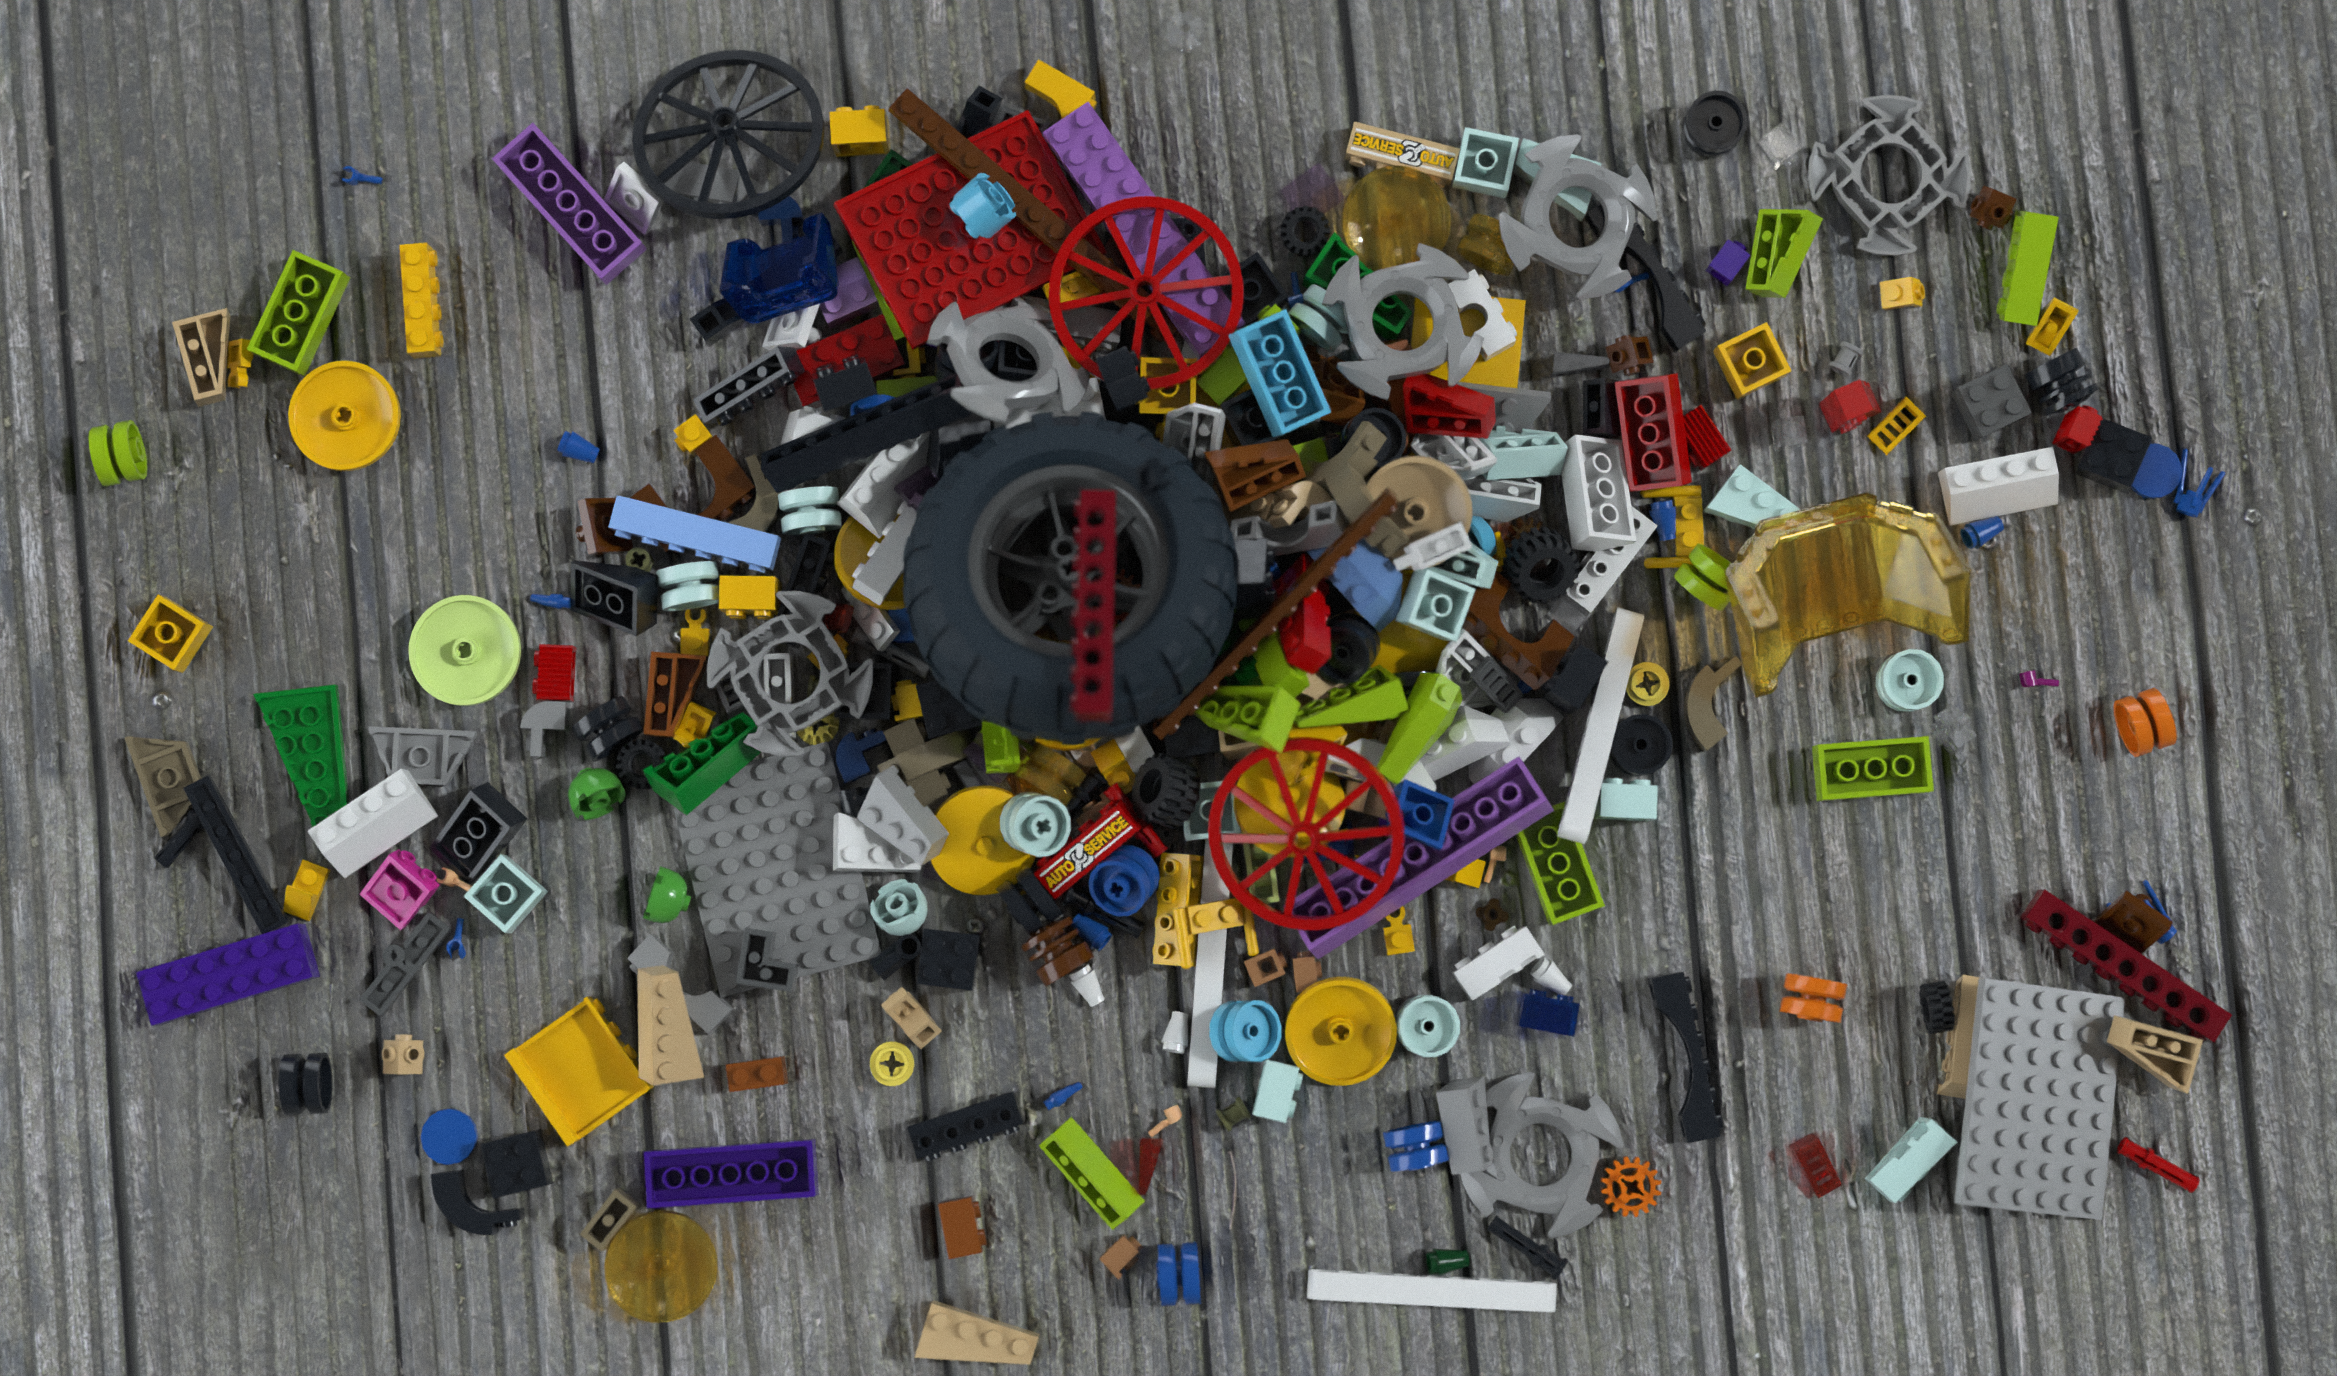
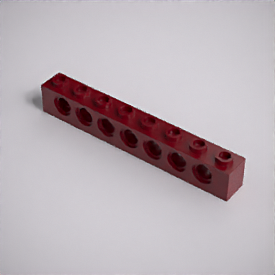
M1081 490V500H1075V517H1080V527L1074 528V544H1080L1079 555L1074 554V572H1079V582H1073V600H1078V610L1072 611V627H1078L1077 638H1072V655H1077V666H1071V683H1076V694H1071L1070 711H1076L1077 721H1112L1116 490ZM1092 518H1099L1103 521L1101 525L1096 527L1088 524V521ZM1092 545H1098L1102 548L1098 554H1091L1087 549ZM1090 573H1098L1102 576L1096 582L1086 579ZM1091 600H1096L1101 603V606L1091 610L1086 607V604ZM1090 628L1100 630V634L1094 638L1086 636L1085 632ZM1089 656H1096L1100 659L1099 663L1094 666L1087 665L1084 661ZM1088 684L1099 686V690L1094 694L1086 693L1084 688Z
M2045 889L2036 892L2020 917L2026 921L2025 926L2037 934L2043 932L2050 937L2048 942L2061 950L2065 947L2073 953L2071 957L2085 966L2089 963L2096 968L2095 973L2107 981L2113 979L2120 984L2118 988L2131 997L2134 994L2143 999L2141 1003L2143 1006L2153 1012L2159 1010L2166 1015L2165 1020L2177 1028L2183 1026L2190 1031L2189 1036L2203 1040L2202 1044L2204 1041L2214 1043L2232 1016L2231 1013ZM2053 913L2060 920V924L2056 929L2049 925V917ZM2076 929L2080 930L2083 934V940L2078 945L2072 939V934ZM2099 945L2104 946L2106 949V956L2103 960H2099L2095 953ZM2122 961H2126L2130 968L2125 976L2119 971V965ZM2146 976L2150 977L2153 982V986L2148 992L2142 985L2143 979ZM2169 992L2174 993L2176 996V1003L2172 1007L2166 1003V996ZM2194 1007L2199 1011V1019L2195 1023L2189 1017V1013Z

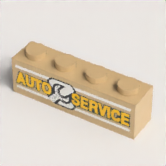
M1354 122L1345 159L1350 160L1349 163L1357 167L1370 165L1376 167V170L1381 173L1391 174L1393 171L1403 174L1402 177L1405 179L1417 181L1418 178L1428 180L1432 186L1443 188L1445 185H1451L1460 148Z

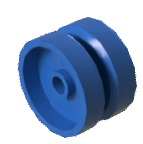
M1120 845L1094 868L1090 874L1088 884L1092 898L1101 909L1115 916H1129L1136 913L1156 891L1160 876L1153 858L1143 849L1132 845Z
M1441 1120L1413 1124L1383 1132L1386 1147L1390 1149L1404 1147V1150L1394 1152L1388 1157L1391 1172L1423 1169L1449 1160L1446 1144L1429 1143L1444 1136Z
M1197 1242L1182 1243L1180 1247L1181 1260L1179 1261L1175 1259V1247L1172 1243L1158 1244L1156 1274L1157 1288H1160L1161 1306H1175L1177 1304L1178 1287H1183V1300L1186 1305L1201 1304Z

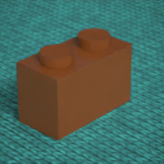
M785 1056L726 1064L729 1092L788 1084Z
M973 1196L939 1202L938 1208L948 1258L954 1259L982 1253L983 1246L987 1245L984 1228L979 1229L977 1218L982 1217L979 1201L974 1202Z

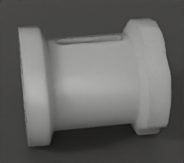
M1842 341L1840 343L1841 349L1835 360L1831 361L1829 367L1842 376L1850 377L1852 374L1851 369L1857 358L1862 357L1863 351L1851 343Z

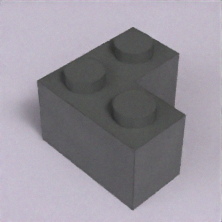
M745 928L736 983L795 992L799 964L772 960L776 932Z

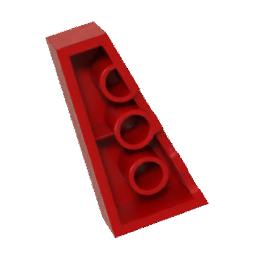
M1303 552L1281 577L1273 582L1272 589H1276L1277 598L1314 562L1310 555ZM1324 576L1316 583L1317 588L1308 598L1303 596L1296 603L1298 607L1294 613L1288 618L1283 617L1277 623L1286 661L1312 675L1331 657L1330 627L1326 626L1328 616H1330V607L1325 605V595L1329 594V584L1325 582Z

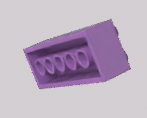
M534 123L530 124L492 158L497 166L605 285L610 283L647 250L638 237Z

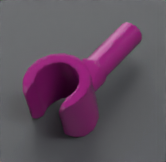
M2035 670L2019 674L2020 683L2024 688L2037 685L2059 686V680L2037 679Z

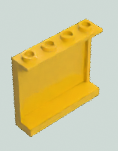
M1414 297L1411 335L1412 349L1422 346L1430 338L1433 330V320L1428 307L1416 297ZM1491 297L1492 299H1498L1503 308L1501 315L1506 322L1510 321L1517 332V336H1515L1516 342L1514 346L1486 362L1479 353L1469 372L1459 382L1517 388L1526 300ZM1468 309L1459 314L1463 333L1468 337H1472L1474 332L1485 326L1483 314L1476 309ZM1447 362L1442 364L1440 368L1427 374L1448 380Z
M591 996L585 997L584 1001L519 1047L513 1048L504 1055L567 1147L578 1142L654 1088L653 1085L639 1078V1064L635 1060L638 1057L637 1053L629 1043L627 1045L623 1043L619 1037L622 1032L614 1021L609 1023L603 1014L606 1012V1009L598 998L593 1000Z

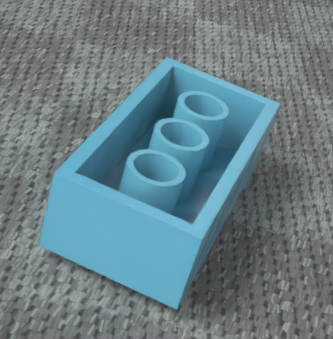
M1286 309L1228 335L1273 437L1283 435L1331 413Z

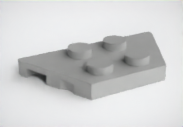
M1466 382L1457 383L1458 385L1494 397L1496 422L1492 430H1496V426H1505V431L1521 433L1522 428L1529 429L1551 400V392Z
M369 726L368 730L378 748L377 752L380 759L384 762L388 777L400 769H405L410 772L417 784L448 786L477 736L476 731L373 726Z

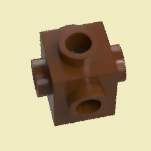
M1983 185L1979 195L1974 198L1971 204L1972 211L1969 216L1978 219L1976 225L1992 231L1993 226L2003 229L2005 224L2012 218V209L2017 199Z
M1621 336L1615 339V344L1605 347L1612 373H1624L1625 377L1640 373L1639 368L1654 363L1647 336Z

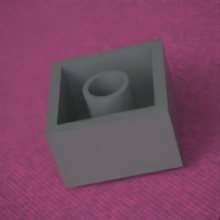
M2008 364L1976 378L1951 392L1975 441L2032 414Z

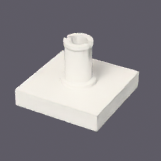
M625 162L616 168L604 199L606 203L644 235L652 230L663 204V200L650 189L644 178Z
M814 293L779 298L762 347L768 351L777 346L794 347L796 349L805 348L806 342L809 345L818 342L822 333L812 325L822 298Z

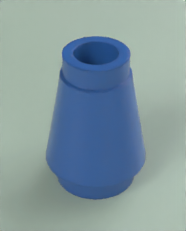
M565 431L557 451L563 453L562 456L594 464L600 448L595 447V445L574 431L572 433Z
M1672 499L1650 503L1651 510H1649L1652 521L1657 525L1656 531L1660 541L1675 539L1676 506H1673Z
M1998 516L1968 523L1960 531L1961 539L1967 548L1979 549L1999 534V532L2003 531L2004 525Z
M1081 913L1074 917L1073 923L1070 925L1074 930L1078 928V935L1087 943L1091 950L1101 951L1112 937L1108 927Z

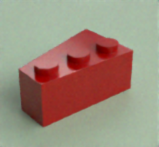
M1427 373L1407 377L1403 384L1407 433L1488 439L1496 422L1494 397L1458 384L1454 387H1449L1447 380Z
M1860 379L1833 390L1819 403L1831 433L1840 430L1841 434H1845L1856 429L1867 418L1882 413L1869 382H1864Z

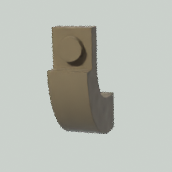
M1362 421L1341 452L1325 462L1308 460L1303 468L1306 477L1293 483L1303 481L1314 482L1320 485L1334 499L1325 478L1346 461L1365 478L1378 463L1374 457L1387 438L1370 422Z
M754 454L746 457V461L756 486L755 503L746 515L728 523L770 533L780 514L778 494L782 492L776 493L761 470L759 457Z
M1348 461L1325 478L1334 499L1351 524L1374 501L1364 477ZM1382 517L1376 523L1377 528L1368 538H1364L1371 547L1375 546L1386 558L1409 542L1407 535L1389 517Z
M1727 656L1722 658L1713 666L1716 669L1715 672L1708 664L1703 666L1693 677L1687 688L1684 698V719L1692 739L1703 752L1709 750L1728 734L1727 730L1714 715L1712 696L1718 684L1743 664L1737 656L1728 659Z
M956 731L911 748L877 766L881 773L894 765L899 771L897 775L906 784L933 771L956 765L977 753L978 750L973 743L970 731Z

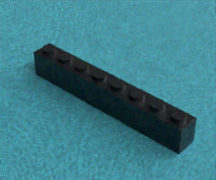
M955 373L765 451L761 457V470L776 493L791 490L808 480L818 479L830 471L842 469L857 460L867 459L872 454L884 449H891L906 440L916 439L923 433L933 429H940L950 422L967 418L975 412L967 409L951 397L952 389L965 387L960 381L958 374Z

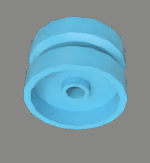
M1228 1001L1220 1005L1214 1012L1210 1022L1209 1037L1214 1050L1227 1061L1262 1062L1270 1058L1279 1046L1281 1023L1273 1007L1264 1001Z

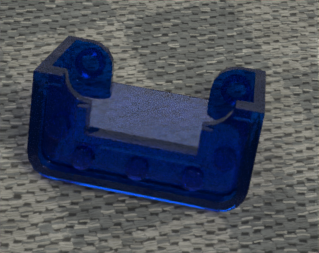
M822 212L809 216L804 220L803 231L806 236L765 249H761L755 241L748 238L727 243L719 292L743 320L749 323H759L836 298L839 280L832 231L829 221Z

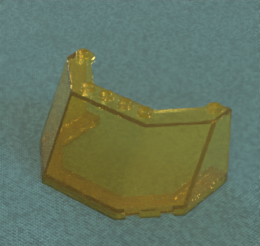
M1862 493L1760 520L1755 527V533L1750 539L1747 538L1738 551L1734 563L1729 564L1725 570L1745 676L1755 698L1771 694L1778 688V676L1800 643L1882 621H1888L1935 636L1945 645H1956L1969 641L1971 569L1941 516L1929 511L1927 514L1914 511L1913 506L1893 500L1890 503L1879 501L1877 496L1873 494Z

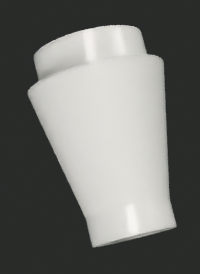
M1545 957L1541 958L1530 972L1535 982L1554 991L1561 997L1566 995L1572 987V984L1565 978L1552 960H1547Z
M1088 963L1069 973L1072 979L1070 983L1085 998L1090 1007L1099 1004L1105 999L1101 992L1095 969L1091 968Z
M1172 1011L1171 1019L1161 1041L1164 1051L1184 1054L1185 1048H1188L1189 1014Z

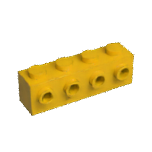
M427 242L399 245L407 353L414 359L440 357L444 341L442 331H439V320L442 319L440 304H437V293L440 292L438 277L435 276V267L438 265L436 250Z
M1176 853L1161 854V861L1159 862L1160 880L1156 894L1158 901L1157 916L1154 921L1155 942L1152 948L1153 964L1181 966L1173 909L1201 904L1204 856ZM1198 934L1188 935L1192 967H1196Z

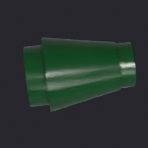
M1433 1249L1432 1252H1427L1426 1263L1430 1275L1436 1274L1438 1277L1463 1267H1468L1469 1256L1467 1250Z

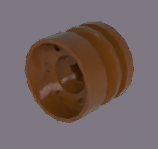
M1070 916L1046 925L1035 932L1021 946L1024 953L1034 947L1038 950L1037 953L1028 958L1030 962L1043 958L1045 963L1036 972L1045 987L1095 957L1085 941L1075 945L1072 944L1071 940L1079 933L1078 928L1068 934L1065 933L1064 929L1073 923Z

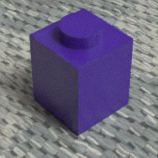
M1728 239L1705 271L1728 286L1750 257V254L1746 252L1747 248L1736 240L1732 242Z

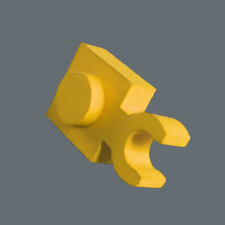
M238 339L228 341L227 369H231L228 377V387L240 388V386H248L246 370L251 367L253 353L248 351L247 347L251 340Z
M686 609L685 619L689 623V628H681L680 654L709 657L710 629L702 628L707 619L706 610L701 609L700 618L693 620L691 609Z
M1404 906L1399 908L1400 914L1398 917L1393 918L1390 914L1385 917L1391 926L1383 928L1387 955L1415 951L1411 924L1403 925L1402 923L1405 917Z

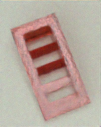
M835 603L837 605L833 614L825 615L823 623L829 632L843 634L848 632L854 606Z
M1813 1133L1808 1134L1789 1145L1796 1162L1818 1199L1842 1186L1820 1139ZM1816 1156H1819V1159L1815 1160L1810 1164H1807V1161L1811 1160ZM1820 1167H1825V1169H1823L1822 1171L1814 1175L1812 1174L1813 1171L1819 1169ZM1828 1175L1831 1177V1179L1818 1186L1817 1182Z
M1141 1137L1138 1188L1140 1195H1146V1192H1148L1163 1138Z

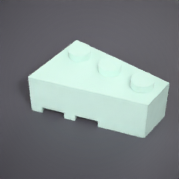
M1496 426V430L1491 431L1488 439L1478 438L1497 458V463L1487 473L1482 474L1486 480L1498 481L1500 479H1523L1525 477L1545 478L1561 475L1568 447L1557 432L1522 428L1521 433L1505 431V426Z
M1741 464L1734 469L1703 510L1704 513L1727 519V521L1751 527L1754 530L1783 540L1791 536L1806 516L1805 512Z
M1471 543L1473 546L1471 549L1425 569L1445 577L1491 589L1498 561Z
M1919 1117L1865 1179L1890 1202L1896 1203L1898 1200L1902 1202L1910 1194V1188L1917 1181H1921L1928 1174L1930 1168L1957 1142L1932 1119Z

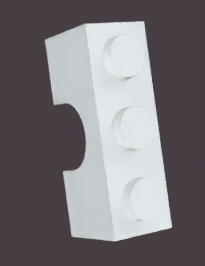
M1474 269L1468 272L1469 278L1467 280H1454L1448 285L1455 297L1459 314L1468 309H1476L1485 318V326L1474 332L1473 335L1476 333L1484 337L1480 354L1486 362L1514 346L1517 332L1510 321L1506 322L1501 315L1503 308L1498 299H1492L1488 293L1489 285L1482 274L1478 275Z

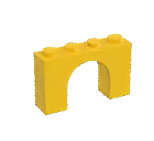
M1039 59L1025 81L1026 90L1052 104L1058 110L1061 119L1086 102H1089L1093 109L1097 105V102L1094 101L1095 91Z

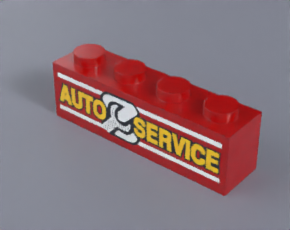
M1121 799L1116 804L1112 801L1107 803L1099 810L1101 814L1099 818L1094 822L1091 818L1078 828L1081 833L1073 839L1069 835L1067 842L1053 856H1043L1036 863L1039 867L1034 872V875L1055 899L1139 831L1143 825Z

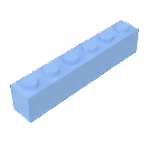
M619 495L616 496L608 526L611 530L615 531L614 536L631 540V536L642 538L641 543L657 547L658 542L668 544V549L675 552L684 553L685 549L696 551L695 556L711 560L712 556L723 558L722 563L738 567L740 562L748 564L749 570L764 574L766 569L773 571L781 538L778 535Z

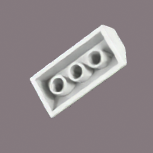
M930 431L921 434L916 439L906 440L891 449H884L875 453L836 503L877 538L883 535L882 532L889 521H894L897 517V510L905 499L910 500L923 483L924 477L927 478L928 473L931 472V469L926 464Z
M1574 435L1565 442L1568 448L1561 473L1572 549L1596 552L1634 544L1636 542L1622 441Z
M2053 447L1947 467L1938 472L1949 526L2058 504L2059 472Z
M400 769L308 830V833L325 858L344 878H347L437 818L438 815L410 772Z

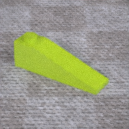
M1381 665L1370 668L1358 681L1352 682L1341 689L1337 687L1332 688L1328 691L1329 695L1326 699H1315L1299 708L1293 723L1302 728L1394 719L1400 716L1401 712L1409 708L1399 678Z
M1420 672L1407 700L1409 709L1401 713L1376 767L1387 780L1398 785L1452 724L1462 702L1460 686L1441 673Z

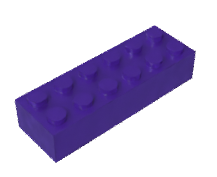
M294 924L136 972L151 1026L167 1024L320 977L306 924Z
M816 1139L659 1149L644 1152L647 1208L804 1198L819 1195Z

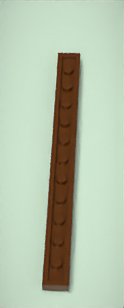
M907 88L889 107V112L970 181L979 173H985L990 176L987 179L992 184L996 181L1000 183L1015 204V207L1012 209V213L1016 212L1014 218L1057 254L1073 228ZM1084 238L1073 251L1129 277ZM1071 260L1067 262L1103 294L1129 289ZM1142 287L1138 289V295L1141 297H1148L1150 295ZM1131 298L1113 302L1122 308ZM1138 305L1129 313V316L1135 321ZM1147 307L1145 322L1152 315L1149 307Z
M1389 487L1214 662L1213 668L1204 681L1184 696L1176 709L1153 723V733L1160 739L1166 734L1172 735L1181 724L1179 721L1186 714L1191 716L1200 706L1199 701L1205 695L1211 696L1219 687L1218 682L1225 675L1227 677L1231 676L1238 668V662L1244 656H1251L1258 648L1257 643L1264 636L1266 638L1271 636L1278 627L1277 623L1283 617L1288 618L1294 613L1298 607L1296 603L1303 596L1308 598L1317 588L1316 583L1323 576L1328 578L1336 570V563L1342 557L1348 558L1356 550V543L1362 537L1368 538L1377 528L1376 523L1382 517L1387 518L1395 511L1398 500L1396 494Z

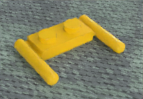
M1701 485L1641 490L1643 498L1674 497L1673 506H1676V557L1646 558L1644 560L1645 568H1680L1683 563L1692 564L1689 554L1697 543L1704 545Z
M1236 898L1173 909L1179 955L1183 969H1190L1192 967L1188 935L1244 925L1248 955L1255 957L1259 954L1253 912Z

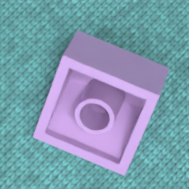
M858 257L808 279L814 294L822 298L819 306L830 329L880 307Z

